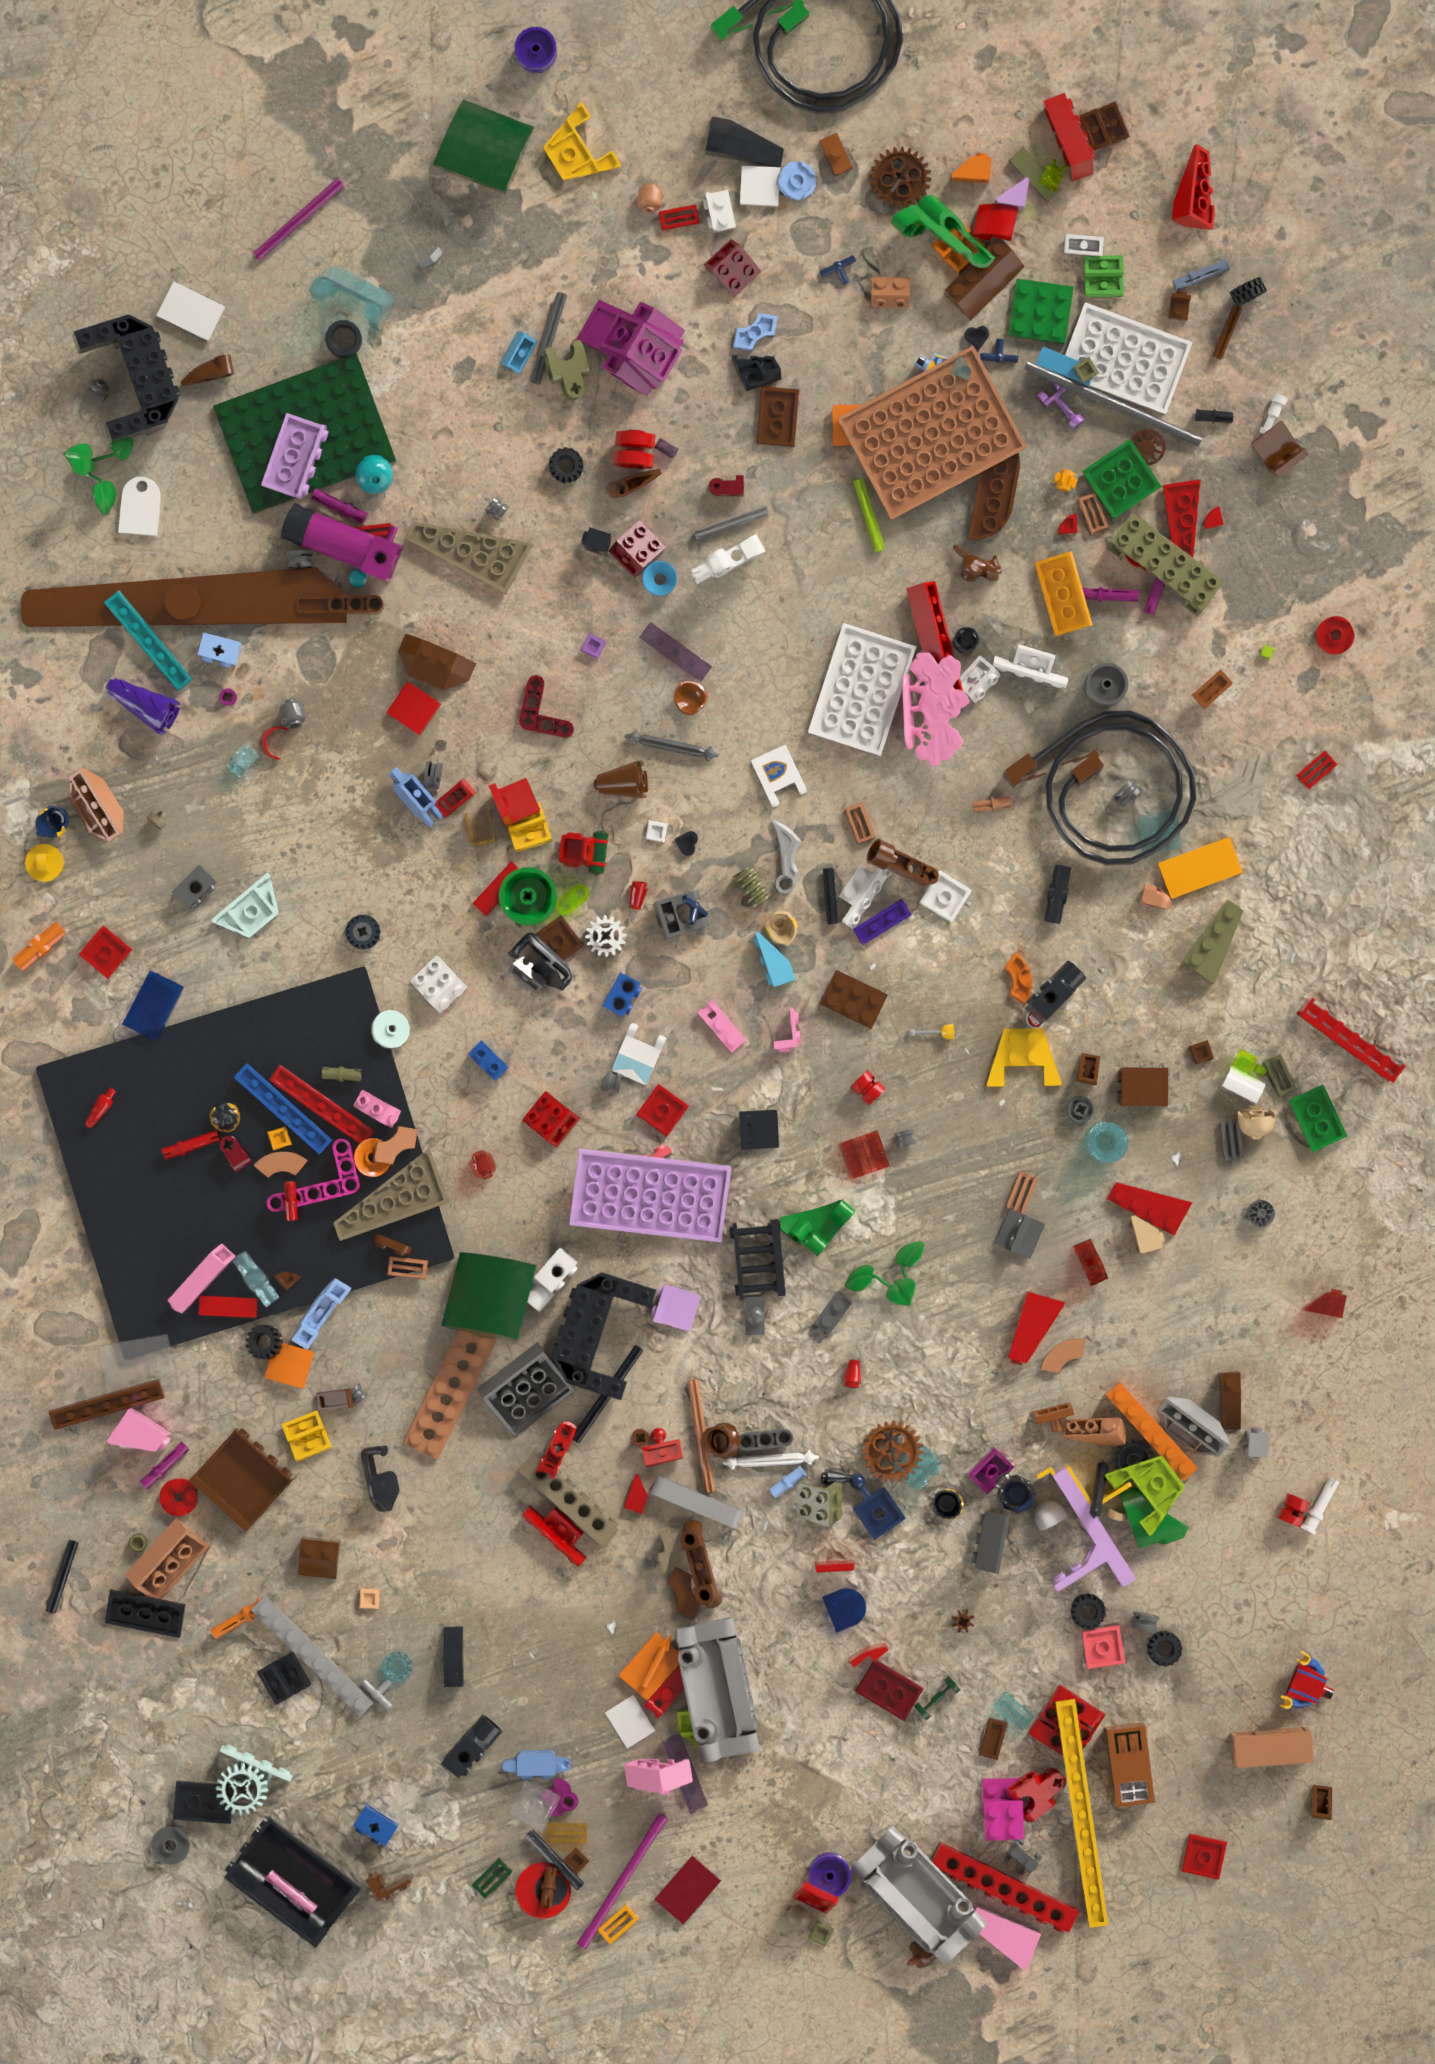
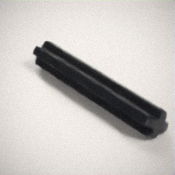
M1104 1461L1097 1464L1089 1510L1092 1518L1101 1515L1107 1479L1105 1475L1108 1473V1465Z
M69 1540L47 1604L46 1612L55 1614L57 1612L79 1544L75 1540Z
M532 1829L526 1834V1838L576 1890H579L584 1885L580 1877L535 1830Z

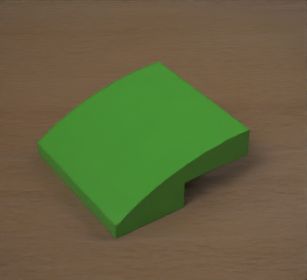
M1123 255L1084 256L1085 298L1124 296Z

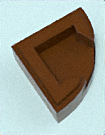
M281 1272L274 1276L286 1291L301 1278L293 1272Z

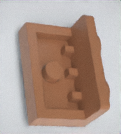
M871 277V307L909 308L910 278Z

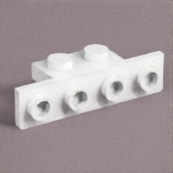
M1018 645L1014 661L996 656L993 661V666L999 671L1014 672L1019 677L1027 676L1033 678L1036 682L1050 683L1056 688H1066L1068 683L1067 677L1050 673L1055 655L1023 645Z
M861 865L858 867L839 895L841 899L852 905L842 920L843 923L853 928L860 921L862 914L870 906L872 899L881 890L882 884L891 875L892 871L877 868L875 873H872Z

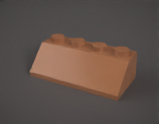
M176 1518L125 1576L136 1589L148 1597L163 1599L208 1549L209 1545L189 1526Z

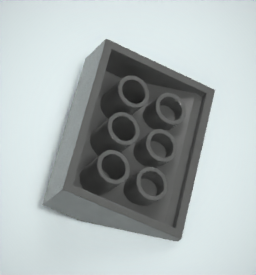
M538 1342L477 1388L481 1398L514 1437L575 1391L571 1384L565 1382L556 1364Z

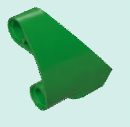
M838 1200L815 1209L780 1217V1230L794 1242L803 1244L818 1256L856 1210L844 1200Z
M1136 1487L1119 1493L1139 1549L1156 1543L1161 1545L1168 1544L1185 1537L1189 1527L1168 1513L1154 1533L1149 1536L1140 1524V1521L1155 1511V1508Z

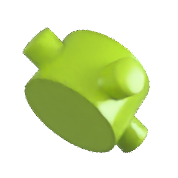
M1266 644L1262 645L1263 649L1259 656L1271 660L1275 648H1271Z

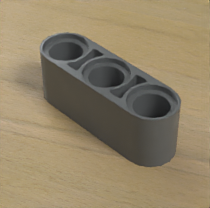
M787 1428L745 1432L739 1435L740 1439L748 1436L751 1438L752 1443L748 1447H744L740 1443L739 1448L744 1451L786 1447L792 1443L793 1435ZM783 1432L790 1435L789 1441L785 1443L779 1440V1435ZM764 1434L769 1435L771 1438L770 1443L766 1445L760 1442V1437Z

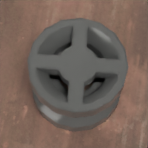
M497 496L487 506L485 511L491 513L497 521L508 510L509 506L503 504Z
M607 1071L603 1090L612 1089L614 1092L619 1093L622 1074L614 1075Z
M913 1129L894 1133L898 1139V1148L916 1144L912 1136L914 1133Z
M360 1383L351 1389L353 1407L368 1396L366 1392L362 1391Z

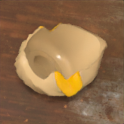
M776 910L770 914L765 923L768 938L776 944L788 947L797 934V922L789 912Z

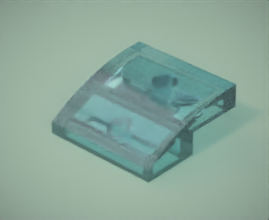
M1171 811L1137 816L1141 841L1154 835L1169 819ZM1178 814L1172 825L1157 841L1142 847L1143 852L1153 848L1170 835L1179 825ZM1179 832L1168 845L1158 852L1183 848L1181 833Z

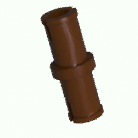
M545 1867L544 1882L541 1884V1907L552 1908L553 1894L556 1891V1868Z

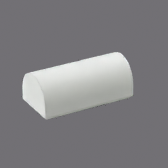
M1065 234L1064 253L1102 256L1104 237Z

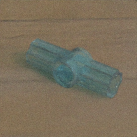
M246 1251L232 1260L243 1275L245 1283L257 1294L265 1307L279 1298L274 1288L268 1282L265 1273L259 1266H256Z

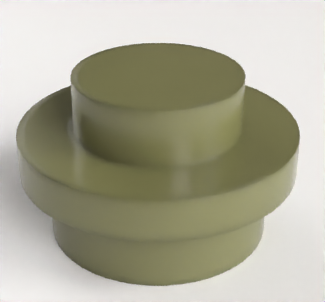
M136 1533L129 1539V1547L134 1552H142L148 1546V1539L144 1534Z

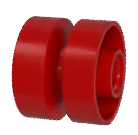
M634 429L616 431L615 445L626 449L614 452L613 465L630 469H653L654 455L644 452V450L655 448L656 435Z

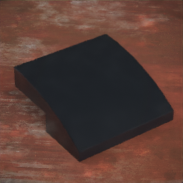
M293 1651L257 1671L275 1705L312 1685Z

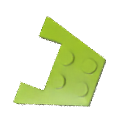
M1163 1456L1152 1458L1105 1475L1114 1489L1132 1478L1155 1508V1511L1140 1521V1524L1149 1536L1154 1533L1185 1488L1183 1482Z

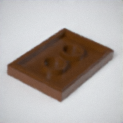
M761 386L756 444L795 447L799 389Z

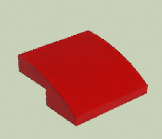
M980 204L972 237L991 241L992 237L1011 241L1019 207L1005 204Z
M407 681L386 713L420 736L441 706V703Z
M886 1643L871 1645L854 1653L848 1659L855 1668L868 1656L875 1662L889 1648Z

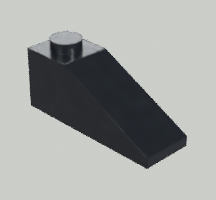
M463 1626L444 1627V1687H463Z

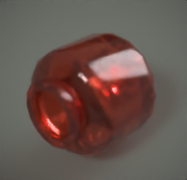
M480 1150L471 1155L469 1165L473 1175L483 1180L491 1178L493 1172L497 1169L492 1154L485 1150Z

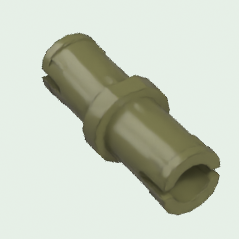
M342 1066L340 1068H322V1079H336L339 1082L344 1080L361 1081V1069H347Z

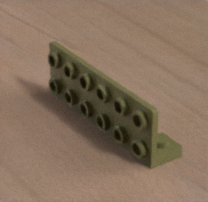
M1134 513L1129 516L1106 547L1120 559L1125 554L1185 598L1186 601L1182 606L1197 617L1224 583L1222 579Z

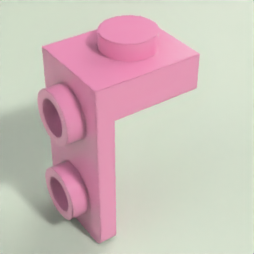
M794 1008L790 1009L793 1039L774 1041V1049H778L779 1053L790 1052V1048L798 1047L797 1043H801L800 1031H796L795 1024H799L798 1012H794Z
M364 1090L360 1092L354 1103L355 1108L391 1128L401 1113L397 1108Z

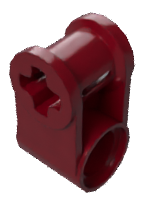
M226 1136L220 1141V1148L236 1173L252 1163L246 1151L233 1136ZM226 1139L234 1142L232 1144L233 1149L224 1148Z

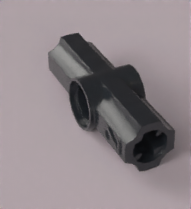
M1055 864L1052 883L1049 885L1046 900L1048 901L1044 917L1046 922L1061 923L1063 908L1068 897L1071 867Z

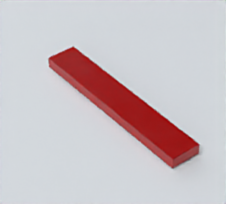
M279 1065L270 1078V1082L360 1144L362 1141L369 1139L374 1133L373 1129L283 1066Z

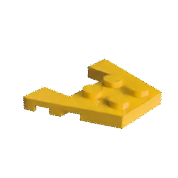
M582 102L578 104L573 113L569 115L563 125L543 147L563 181L622 166L613 150L595 160L575 128L590 119L591 115Z
M1043 1028L1003 1030L987 1081V1087L1004 1086V1066H1044V1086L1062 1085Z

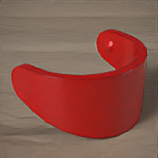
M273 726L266 729L262 733L260 737V746L262 751L267 756L277 760H281V758L273 756L268 751L266 746V739L270 732H272L275 729H283L285 731H289L290 729L281 726Z

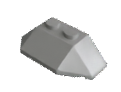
M1168 1397L1157 1410L1163 1430L1194 1454L1219 1457L1230 1445L1220 1422L1190 1399Z

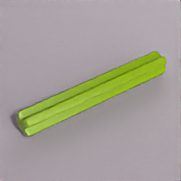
M863 478L856 479L853 483L874 551L881 552L885 550V545L865 480Z

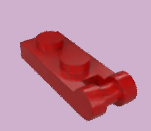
M679 1665L643 1706L647 1710L650 1709L657 1719L684 1689ZM657 1699L663 1703L660 1707L654 1703Z

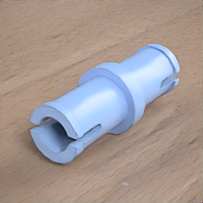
M798 1466L787 1476L784 1475L782 1480L769 1488L775 1498H778L789 1488L792 1489L794 1484L803 1477H806L807 1474L801 1466Z

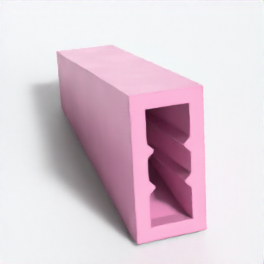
M223 1244L219 1245L167 1300L171 1307L182 1314L236 1256Z
M976 1905L974 1911L988 1923L979 1934L1018 1966L1027 1970L1041 1936L1040 1931Z

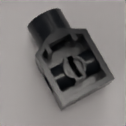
M1067 960L1051 976V979L1039 988L1041 992H1036L1026 1001L1028 1005L1024 1009L1040 1024L1044 1023L1086 980L1085 975L1076 965ZM1045 996L1050 999V1003L1045 1001Z
M482 1714L443 1758L441 1764L458 1779L461 1775L465 1777L472 1769L473 1761L478 1762L485 1754L484 1748L488 1750L503 1731L491 1719ZM467 1752L470 1757L464 1759L460 1756V1753Z

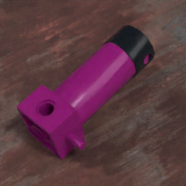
M294 503L287 513L281 532V539L306 547L388 582L391 581L404 547L393 542L398 530L396 526L391 525L385 539L321 515L297 503ZM384 553L386 560L381 564L379 556Z

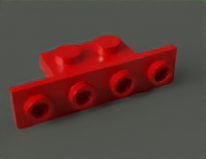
M531 1505L522 1514L526 1521L533 1525L543 1537L547 1538L558 1551H561L572 1564L579 1567L587 1558L573 1545L584 1532L557 1507L545 1518Z

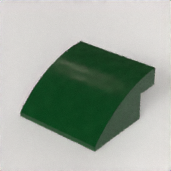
M463 99L450 123L433 165L441 170L506 194L511 180L514 181L534 127Z
M460 1252L441 1326L450 1330L466 1331L482 1338L518 1340L537 1265L497 1256Z

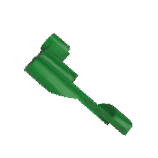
M934 195L925 196L917 205H911L899 211L891 219V224L902 235L909 238L916 237L919 234L922 235L926 228L929 229L955 252L962 254L976 267H989L995 259L988 250L967 232L961 220ZM956 228L979 251L972 254V251L956 238L951 231Z

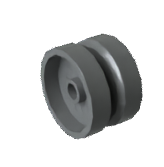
M1113 663L1097 665L1089 672L1085 680L1086 695L1091 702L1098 706L1109 707L1117 704L1128 691L1129 682L1127 674L1121 667ZM1105 681L1111 684L1109 688L1104 687L1103 683Z

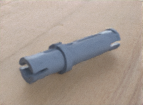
M1224 259L1195 272L1190 271L1187 275L1172 280L1175 290L1179 291L1191 285L1196 286L1198 282L1229 271L1230 267L1227 260Z

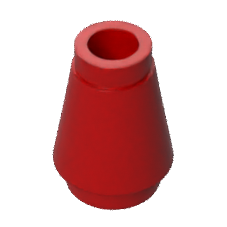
M632 881V885H630L629 908L641 910L648 891L647 883Z
M849 1360L843 1378L844 1387L859 1388V1385L862 1384L860 1361Z

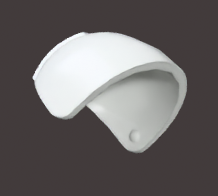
M1054 1500L1042 1501L1034 1510V1522L1039 1531L1056 1525L1068 1516L1063 1506Z

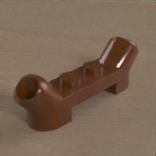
M697 1520L686 1522L680 1542L682 1550L686 1551L695 1584L693 1588L695 1598L700 1604L705 1605L706 1608L718 1607L722 1602V1596L717 1590L703 1538V1525Z

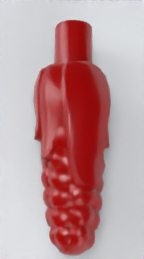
M110 1087L105 1095L101 1094L98 1097L85 1122L86 1127L92 1128L100 1120L103 1114L111 1107L113 1103L111 1099L117 1091Z

